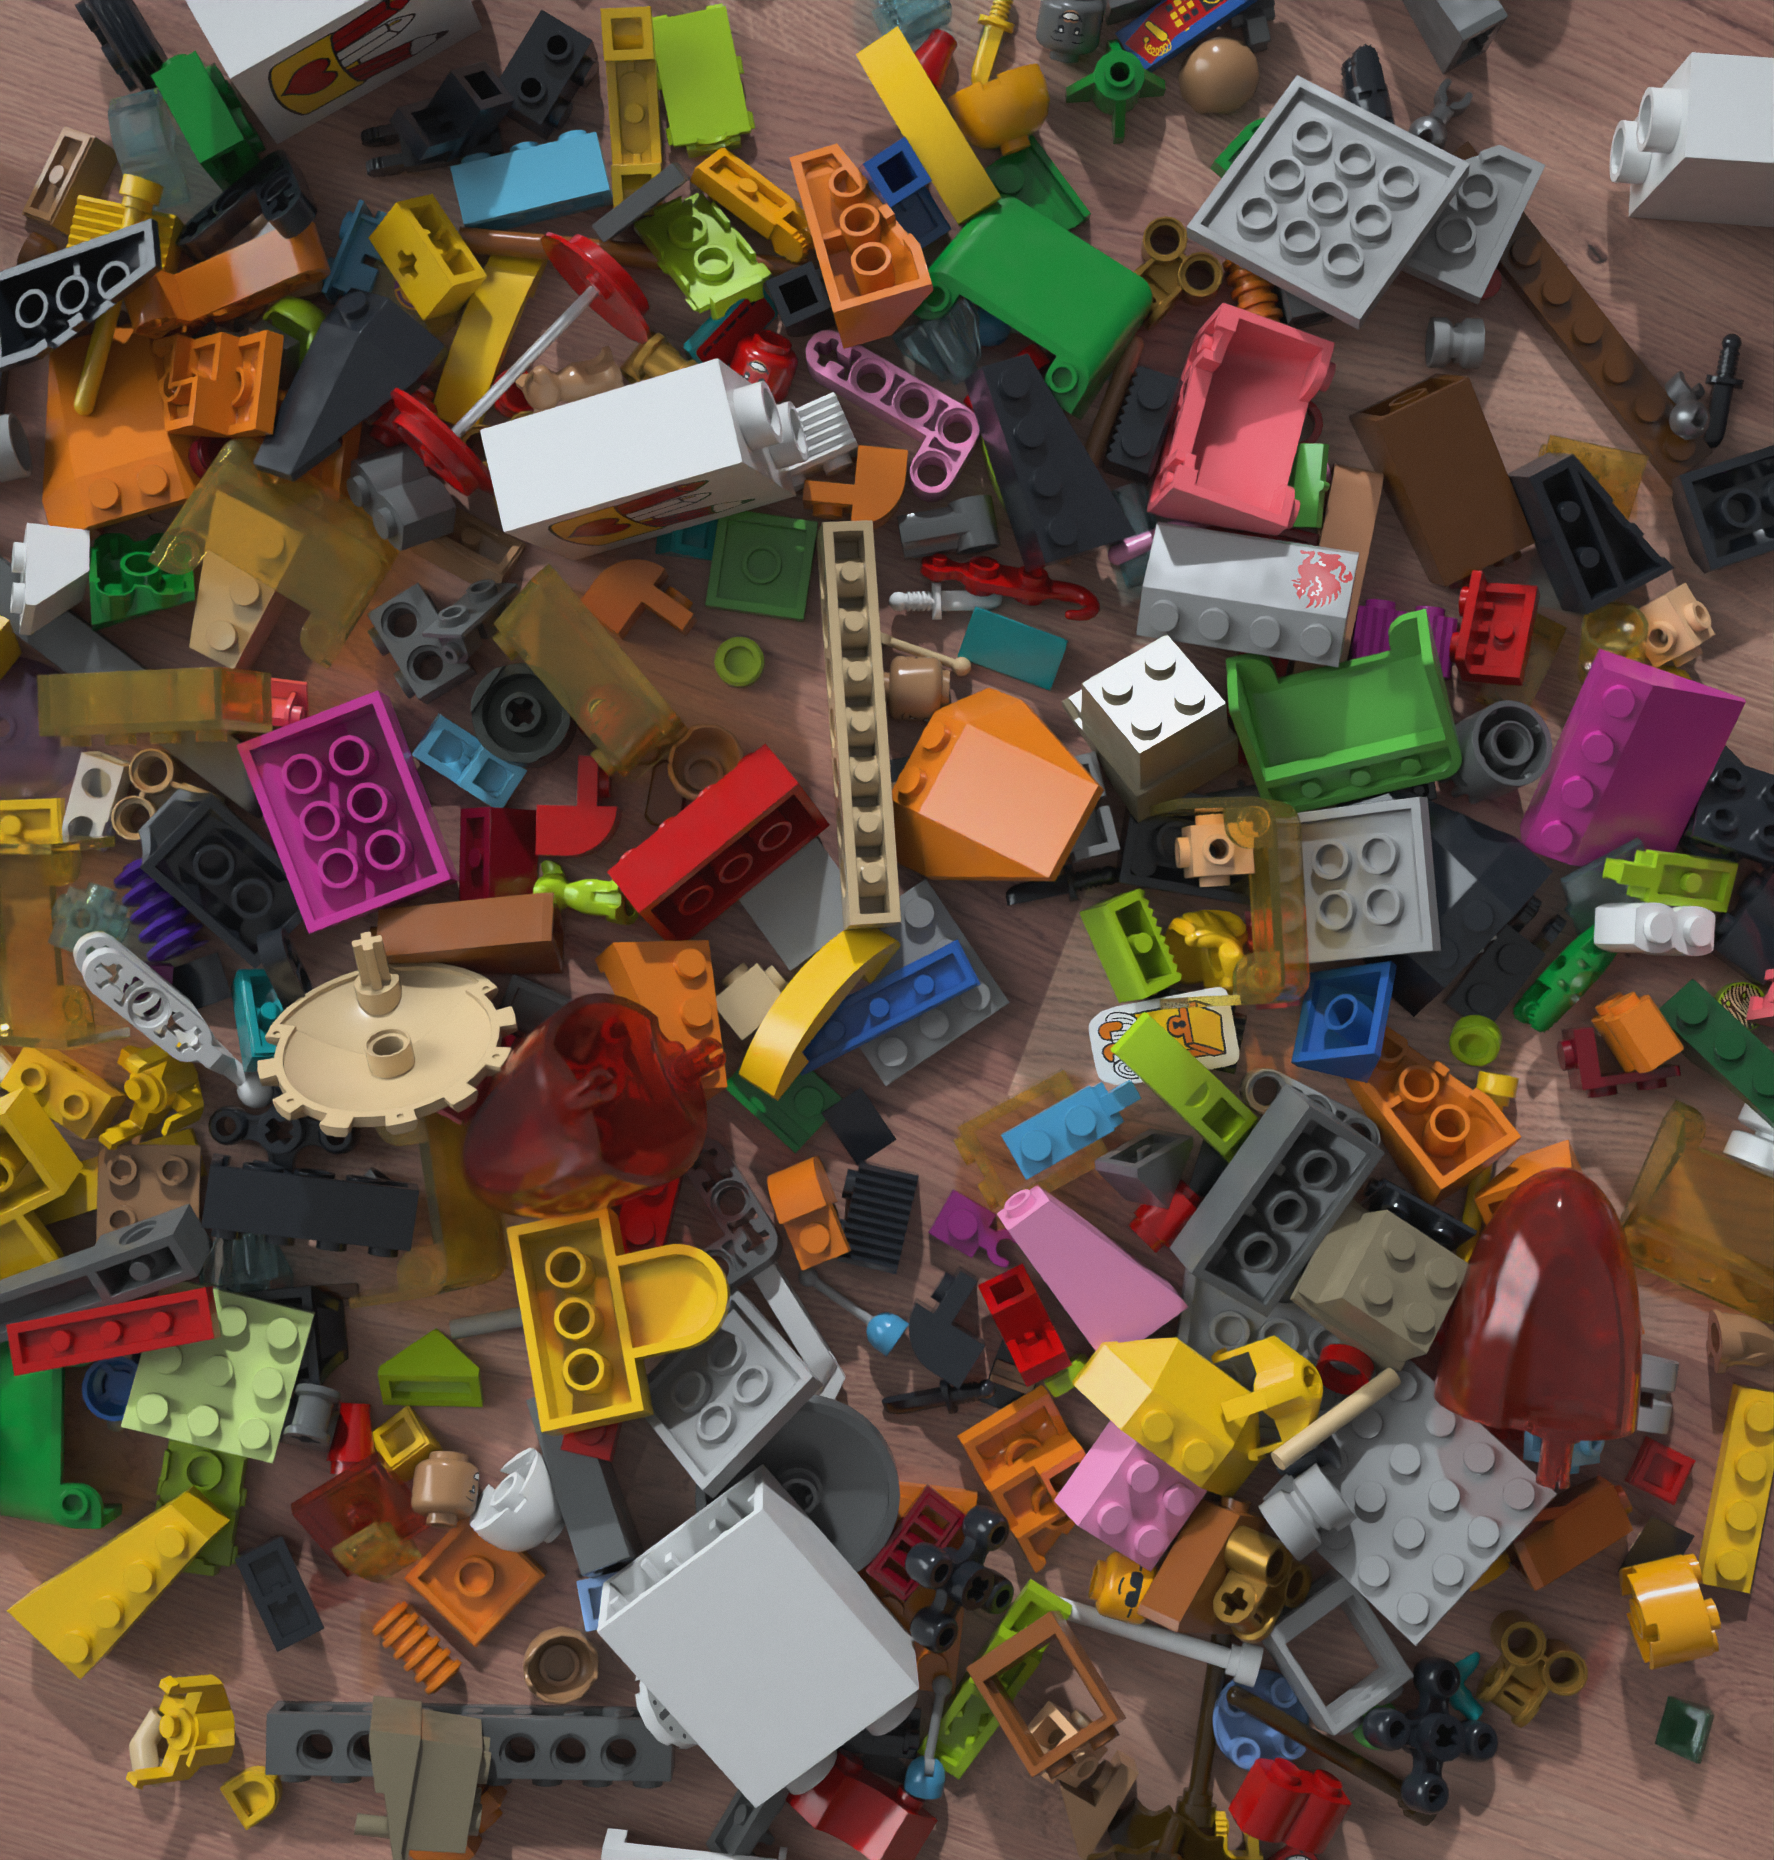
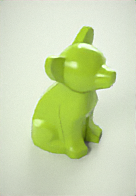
M549 860L542 862L543 876L535 883L533 894L554 893L560 913L569 906L583 914L605 916L607 921L619 925L635 923L639 913L613 879L611 881L583 879L570 883L565 876L563 867L557 862Z

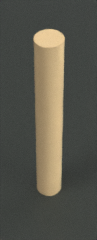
M1391 1368L1385 1369L1273 1451L1271 1457L1277 1467L1285 1470L1401 1384V1380L1397 1373Z

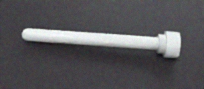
M1060 1597L1072 1605L1068 1621L1225 1668V1674L1234 1676L1233 1682L1252 1688L1255 1685L1262 1660L1263 1647L1243 1642L1242 1646L1232 1644L1231 1648H1227L1145 1622L1140 1625H1132L1104 1617L1098 1613L1096 1607Z

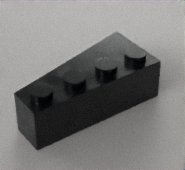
M1028 353L983 366L964 380L1026 573L1114 546L1137 535Z
M213 1153L201 1226L202 1228H211V1236L241 1240L243 1239L244 1232L263 1234L264 1242L282 1246L295 1245L296 1238L315 1240L316 1248L335 1252L347 1251L348 1244L367 1246V1253L370 1255L388 1258L398 1257L399 1250L411 1251L420 1191L418 1184L355 1174L346 1175V1180L335 1179L336 1174L333 1172L308 1167L296 1168L294 1174L284 1173V1167L276 1165L275 1162L262 1160L244 1162L242 1168L230 1166L231 1156Z

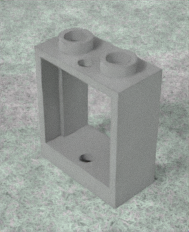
M1330 1569L1311 1583L1307 1597L1298 1607L1290 1608L1284 1605L1275 1622L1273 1631L1267 1638L1262 1640L1265 1648L1316 1728L1334 1736L1336 1734L1345 1735L1355 1730L1362 1724L1364 1720L1362 1715L1376 1704L1382 1706L1395 1700L1404 1690L1402 1685L1414 1677L1363 1595L1337 1570ZM1340 1605L1379 1668L1328 1706H1325L1286 1643Z

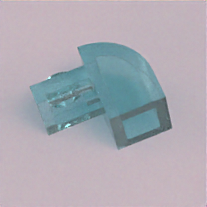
M153 88L111 99L108 109L109 128L122 174L138 176L164 186L159 207L153 206L154 211L189 203L191 193L174 150L176 133L159 89Z

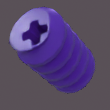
M142 858L123 867V872L114 879L113 884L119 890L131 889L122 898L124 907H140L130 916V922L135 926L148 925L138 935V940L142 944L156 943L146 954L148 961L162 962L172 960L190 953L210 941H194L193 936L204 927L203 923H186L185 917L191 912L182 904L178 905L176 899L140 868Z

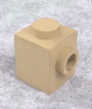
M743 962L721 980L726 989L716 996L718 1012L740 1039L745 1040L760 1027L767 1013L788 983L773 965L764 970L757 963L749 969Z

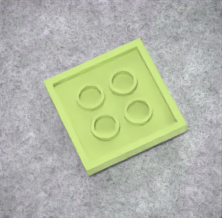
M186 1280L160 1289L158 1296L209 1286ZM213 1287L221 1337L142 1352L121 1427L273 1464L315 1312Z

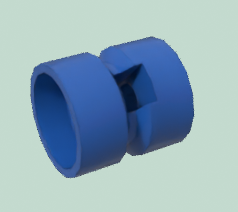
M141 1353L98 1360L86 1371L82 1382V1397L88 1409L98 1418L107 1421L123 1420Z

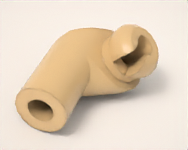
M157 1707L150 1709L130 1741L129 1753L132 1771L162 1766L164 1759H159L157 1745L163 1737L159 1730V1723L164 1714ZM164 1783L153 1784V1785H151V1786H153V1787H159V1786H161V1785L164 1784Z

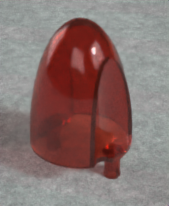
M593 993L575 998L528 1033L511 1050L502 1070L493 1076H489L479 1090L477 1100L471 1105L464 1120L458 1146V1163L464 1183L472 1195L487 1207L502 1214L529 1219H557L590 1214L618 1206L670 1183L685 1174L692 1167L703 1148L708 1115L701 1078L713 1070L724 1066L726 1062L725 1052L718 1054L712 1059L709 1057L710 1054L723 1047L722 1044L715 1038L705 1037L697 1045L686 1050L681 1042L668 1040L660 1030L658 1017L637 1002L607 993Z
M1551 1167L1541 1170L1521 1182L1504 1199L1481 1233L1467 1262L1468 1265L1463 1282L1454 1298L1446 1323L1433 1396L1447 1410L1469 1420L1491 1426L1489 1427V1432L1496 1438L1508 1440L1509 1433L1511 1434V1440L1522 1439L1521 1430L1542 1438L1535 1482L1541 1486L1555 1489L1556 1481L1559 1482V1489H1568L1570 1487L1569 1479L1574 1444L1580 1441L1618 1439L1633 1434L1638 1428L1643 1365L1642 1317L1633 1258L1624 1228L1615 1208L1598 1184L1585 1173L1568 1167Z

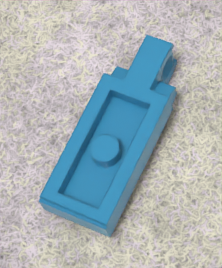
M1128 1080L1110 1091L1106 1090L1102 1082L1092 1087L1088 1085L1004 1132L1001 1136L1027 1180L1113 1132L1115 1127L1124 1122L1119 1111L1142 1098L1132 1080Z

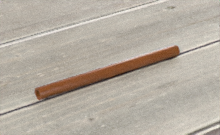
M460 226L459 234L472 253L549 260L540 240L545 234ZM562 236L566 240L572 238L571 236ZM588 238L605 250L622 267L661 270L656 263L658 260L645 243L614 240L603 242L602 239ZM756 254L757 262L759 264L763 262L772 273L769 279L808 263V258H804L801 262L796 263L793 261L791 263L790 260H786L785 256Z

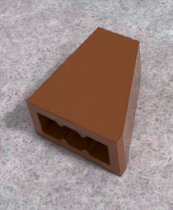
M1599 1475L1557 1494L1506 1549L1511 1561L1509 1562L1511 1570L1536 1591L1632 1532L1633 1528L1627 1515L1633 1512V1508L1621 1485L1613 1486L1611 1482Z
M1234 1495L1221 1496L1220 1500L1201 1499L1188 1518L1140 1602L1137 1614L1177 1633L1234 1634L1231 1626L1223 1623L1213 1610L1215 1594L1230 1571L1224 1563L1225 1546L1233 1531L1240 1526H1247L1264 1533L1267 1522L1265 1517L1250 1511V1501ZM1228 1600L1227 1605L1234 1610L1235 1606Z

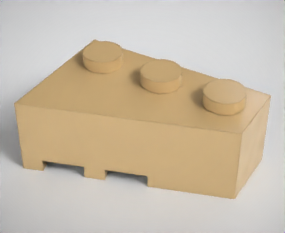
M215 491L189 647L240 674L249 675L316 546L304 536Z

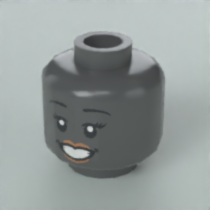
M1041 0L1036 39L1041 46L1050 50L1051 59L1064 63L1079 62L1080 55L1092 53L1098 48L1105 12L1102 2L1100 0Z

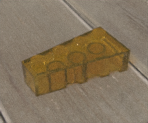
M226 667L37 675L39 737L60 738V747H92V738H105L106 746L137 745L136 737H150V744H181L182 736L195 735L196 742H227V735L266 734L272 731L271 673Z

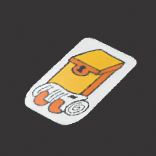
M1222 987L1116 1006L1100 1012L1089 1023V1036L1098 1077L1103 1082L1113 1085H1121L1128 1080H1132L1134 1084L1143 1082L1110 1050L1143 1012L1150 1015L1208 1070L1230 1066L1239 1060V1047L1229 995Z

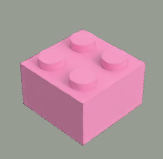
M1110 1420L1054 1502L1077 1526L1151 1572L1207 1490L1194 1484L1121 1431Z

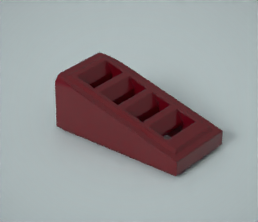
M927 1484L894 1526L888 1541L878 1555L866 1565V1572L898 1598L906 1602L919 1584L908 1575L903 1579L885 1565L887 1559L891 1557L905 1568L907 1554L897 1547L900 1541H905L911 1547L920 1542H925L910 1530L914 1522L935 1538L932 1544L941 1549L945 1548L962 1525L966 1514ZM926 1505L948 1521L943 1529L921 1513Z

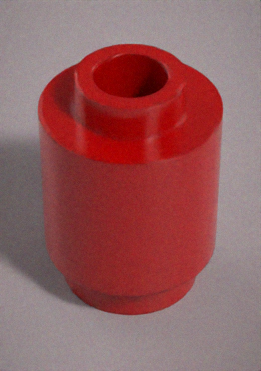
M1180 1180L1168 1209L1141 1204L1133 1212L1136 1217L1128 1226L1157 1253L1164 1245L1167 1248L1172 1245L1202 1200L1184 1181Z

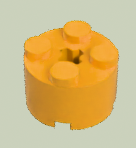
M1693 1553L1687 1555L1679 1554L1619 1570L1622 1596L1632 1594L1633 1597L1629 1599L1631 1612L1626 1613L1628 1622L1642 1659L1645 1663L1650 1662L1649 1669L1654 1670L1709 1657L1713 1653L1719 1652L1715 1630L1721 1629L1720 1617L1713 1599H1703L1698 1585L1703 1583L1702 1573L1698 1560Z

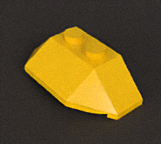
M1177 1337L1143 1339L1118 1343V1341L1102 1342L1072 1381L1073 1385L1121 1431L1202 1489L1221 1496H1233L1260 1462L1252 1461L1248 1458L1250 1451L1261 1447L1259 1412L1227 1422L1220 1404L1251 1392Z

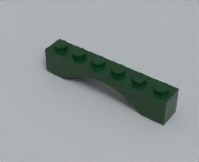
M1692 978L1659 1008L1684 1046L1681 1053L1694 1065L1727 1087L1774 1129V1053Z

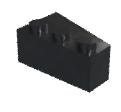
M1548 452L1508 474L1535 541L1534 545L1562 610L1588 615L1674 569L1665 557L1659 556L1643 538L1644 533L1635 523L1629 522L1612 503L1614 499L1574 454Z

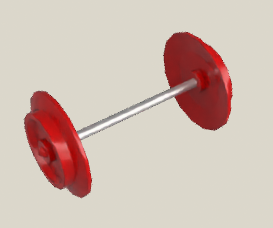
M547 232L541 237L543 250L549 260L579 297L452 429L408 393L399 388H395L390 393L400 411L399 415L392 422L397 433L424 462V466H429L446 483L466 497L470 496L478 488L495 497L489 469L460 438L588 306L629 339L644 344L651 338L650 328L643 318L650 308L642 290L613 257L585 236L576 234L571 239L566 240L562 236Z

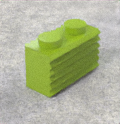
M1142 889L1113 895L1079 912L1119 1003L1147 998L1179 982L1182 977L1181 973L1176 972L1178 964L1172 962L1174 955L1168 953L1170 946L1164 944L1166 937L1160 935L1162 928L1156 926L1158 919L1152 917L1154 909L1148 907L1150 900L1144 898L1145 891Z

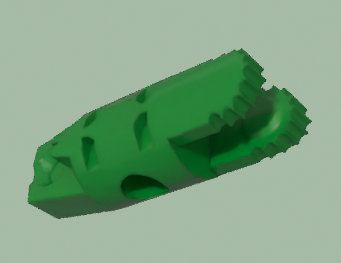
M1595 923L1573 940L1522 995V998L1518 999L1512 1013L1515 1019L1523 1024H1531L1530 1027L1536 1031L1545 1033L1600 978L1618 952H1608L1594 944Z

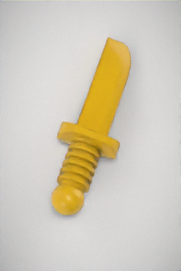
M995 0L992 2L993 5L991 6L989 16L979 15L977 23L985 25L971 71L972 84L981 81L983 85L989 82L1004 32L1013 33L1015 24L1006 21L1008 20L1007 15L1010 14L1009 10H1011L1013 0Z

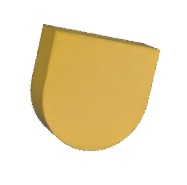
M264 1766L249 1767L224 1782L220 1787L221 1792L245 1830L271 1815L282 1798L283 1787L278 1775H265L266 1767Z

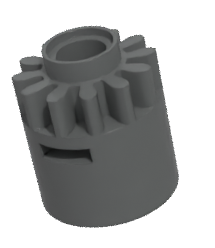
M1505 700L1496 702L1455 723L1462 763L1456 773L1438 781L1440 783H1447L1452 780L1455 784L1451 792L1452 797L1458 798L1468 794L1471 804H1477L1485 799L1492 801L1534 782L1546 771L1552 757V739L1545 721L1528 705L1518 701Z

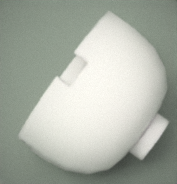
M528 1448L518 1453L503 1466L500 1471L509 1475L498 1485L496 1490L489 1484L477 1501L475 1513L469 1520L470 1526L482 1539L506 1551L522 1552L538 1546L543 1541L550 1543L561 1533L565 1526L544 1456L534 1448Z

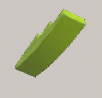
M1030 1578L972 1663L1050 1611H1060L1067 1621L1071 1614L1072 1605ZM1049 1644L998 1677L1012 1702L1041 1663L1043 1652ZM966 1671L955 1688V1694L950 1696L943 1707L934 1756L942 1763L945 1771L957 1779L961 1778L1000 1725L968 1671ZM928 1733L917 1751L922 1756L925 1755Z

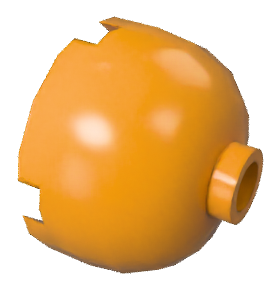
M1036 63L997 74V79L983 85L981 81L974 83L947 99L953 119L971 145L985 150L1000 148L1003 156L1016 153L1031 146L1028 136L1042 127L1048 116L1050 103L1045 76L1042 74L1040 66Z

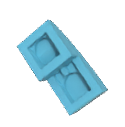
M439 713L412 753L415 758L491 807L503 808L527 772L526 769L509 764L491 754L482 746L478 738Z

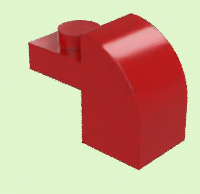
M578 755L577 806L537 805L535 855L542 858L585 857L602 849L615 835L620 824L622 810L617 806H602V799L611 797L612 773L611 768H603V759L599 756Z
M1023 1263L978 1285L1026 1387L1051 1377L1072 1365Z

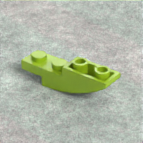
M1143 1012L1110 1049L1228 1163L1231 1162L1259 1122L1257 1120L1258 1117L1146 1012Z

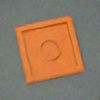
M470 1517L460 1519L457 1522V1527L451 1528L404 1579L476 1648L543 1579L547 1571L527 1551H506L486 1542L470 1526Z

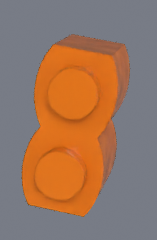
M1617 992L1595 1007L1599 1014L1594 1016L1591 1021L1625 1072L1634 1070L1638 1073L1649 1072L1684 1049V1046L1650 995L1638 997L1635 992H1630L1626 995H1623L1622 992Z

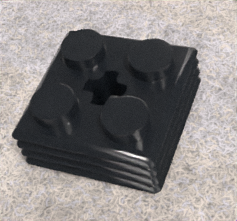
M82 0L75 4L84 22L102 45L100 48L116 74L121 77L128 90L133 92L139 88L144 96L149 99H153L154 93L161 94L151 75L161 70L162 64L168 60V57L134 1Z

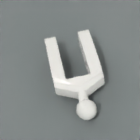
M94 931L86 933L77 941L73 952L74 961L78 970L83 975L85 984L95 996L173 1058L183 1062H200L209 1070L226 1076L237 1085V1094L243 1104L251 1108H261L272 1102L274 1099L272 1086L261 1085L258 1071L244 1072L243 1064L234 1058L216 1039L189 998L111 935L105 932ZM93 946L96 950L88 955L86 953L87 949ZM114 963L116 965L115 970L117 973L114 976L113 981H110L108 979L113 977V975L111 974L110 970H108L105 966L109 967ZM135 976L140 979L130 985ZM125 983H127L129 987L127 988L125 993H123ZM149 992L145 998L135 1000L141 993ZM161 998V1006L158 1010L156 1007L153 1006H155ZM152 1008L150 1015L144 1013ZM172 1015L173 1020L178 1025L174 1024L169 1028L167 1024L170 1016ZM178 1042L182 1044L180 1047L176 1046Z
M764 1243L750 1250H754L759 1255L767 1251ZM776 1261L773 1265L753 1277L805 1364L823 1383V1386L814 1395L835 1400L846 1375Z

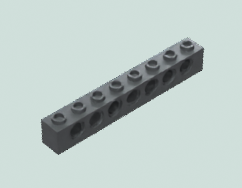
M277 1701L267 1713L265 1775H281L282 1781L291 1783L308 1781L311 1779V1776H331V1781L335 1783H354L360 1781L362 1776L373 1777L370 1752L365 1750L361 1743V1736L370 1732L372 1702ZM422 1703V1709L481 1719L482 1736L490 1737L489 1752H491L488 1780L485 1785L503 1786L512 1783V1779H532L533 1785L541 1787L557 1786L562 1784V1780H582L584 1786L593 1788L610 1786L613 1784V1781H633V1786L638 1788H657L663 1785V1781L671 1782L675 1769V1745L667 1746L659 1742L645 1726L637 1707ZM323 1734L327 1736L332 1743L333 1751L323 1753L316 1750L311 1742V1735ZM516 1737L529 1739L534 1745L535 1753L530 1756L518 1755L511 1747V1740ZM566 1738L578 1739L583 1743L586 1753L579 1757H571L562 1750L560 1742ZM616 1739H627L635 1746L636 1754L629 1758L619 1757L612 1751L610 1743Z

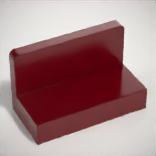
M499 807L464 808L460 810L459 901L533 894L538 870V856L535 855L536 810Z

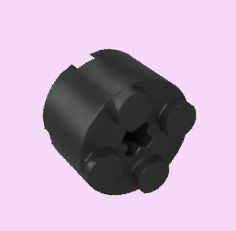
M515 663L492 670L478 684L471 700L472 723L479 742L491 754L515 766L539 768L559 758L572 743L577 730V705L567 686L551 671L534 663ZM533 704L531 713L535 718L532 723L523 722L517 727L520 719L515 715L516 710L519 707L527 710Z

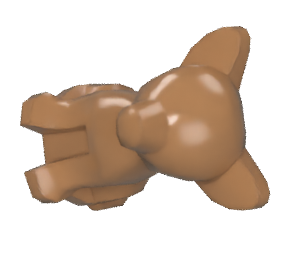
M609 346L602 347L600 354L595 358L571 362L558 372L548 369L545 365L536 366L529 374H523L515 381L516 386L523 391L527 403L534 408V414L555 408L560 401L571 403L624 387L619 365L615 364L612 350Z
M1718 1309L1709 1312L1706 1346L1709 1358H1714V1370L1717 1374H1724L1733 1365L1760 1367L1774 1362V1331L1752 1317L1722 1313Z

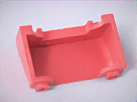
M1223 302L1199 329L1189 348L1181 375V380L1184 382L1163 441L1147 501V512L1166 519L1273 536L1279 535L1285 529H1291L1299 513L1300 501L1294 499L1295 489L1288 486V481L1308 404L1318 391L1326 392L1333 380L1336 364L1330 362L1335 343Z

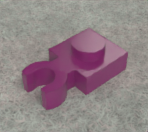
M952 1189L928 1231L932 1236L971 1258L978 1246L986 1249L989 1259L995 1265L1007 1268L1010 1262L996 1252L997 1243L1002 1239H1010L1016 1243L1006 1228L996 1230L990 1227L997 1215L995 1212L955 1189Z

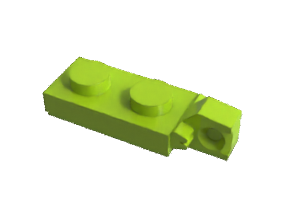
M1650 849L1646 851L1636 850L1634 862L1624 859L1606 858L1602 878L1628 885L1626 895L1647 903H1662L1670 906H1699L1710 911L1727 913L1739 864L1724 859Z

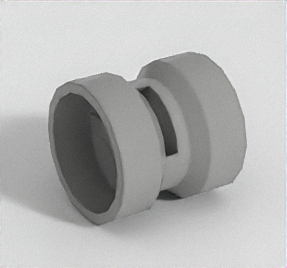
M1431 317L1427 327L1425 342L1427 367L1444 368L1452 359L1453 363H1458L1463 369L1480 368L1485 346L1483 319L1466 318L1461 323H1455L1453 327V324L1447 317Z

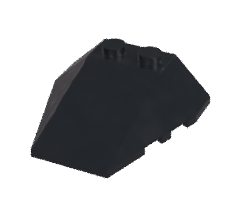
M1404 788L1339 803L1335 808L1423 796ZM1428 800L1441 951L1363 958L1365 964L1392 961L1397 965L1391 997L1413 1017L1449 985L1516 915L1553 872L1547 864L1515 836L1502 830L1494 829L1471 819V817L1453 811Z

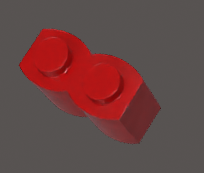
M1259 1758L1255 1760L1228 1809L1240 1830L1249 1836L1270 1843L1283 1842L1307 1853L1322 1854L1352 1803L1342 1790L1343 1785L1341 1781L1326 1770L1317 1769L1315 1772L1300 1770L1296 1765L1284 1758H1275V1760Z

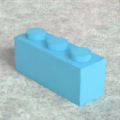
M572 130L561 134L558 137V141L542 145L534 141L522 142L512 146L508 153L492 157L488 153H476L461 160L462 164L450 166L465 227L508 230L613 204L610 181L596 132L587 134L585 130Z

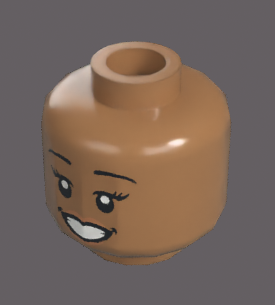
M897 656L891 662L890 673L883 672L885 702H889V713L894 719L930 721L935 710L949 705L950 670H942V664L937 658Z
M434 1451L429 1453V1459L423 1460L416 1465L411 1506L416 1513L427 1517V1526L445 1529L456 1528L458 1519H465L475 1513L480 1474L478 1468L469 1463V1456L459 1452Z

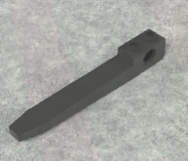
M190 1203L101 1235L93 1247L0 1280V1343L8 1341L7 1324L124 1303L197 1277L213 1247V1243L205 1229L201 1227L202 1224Z

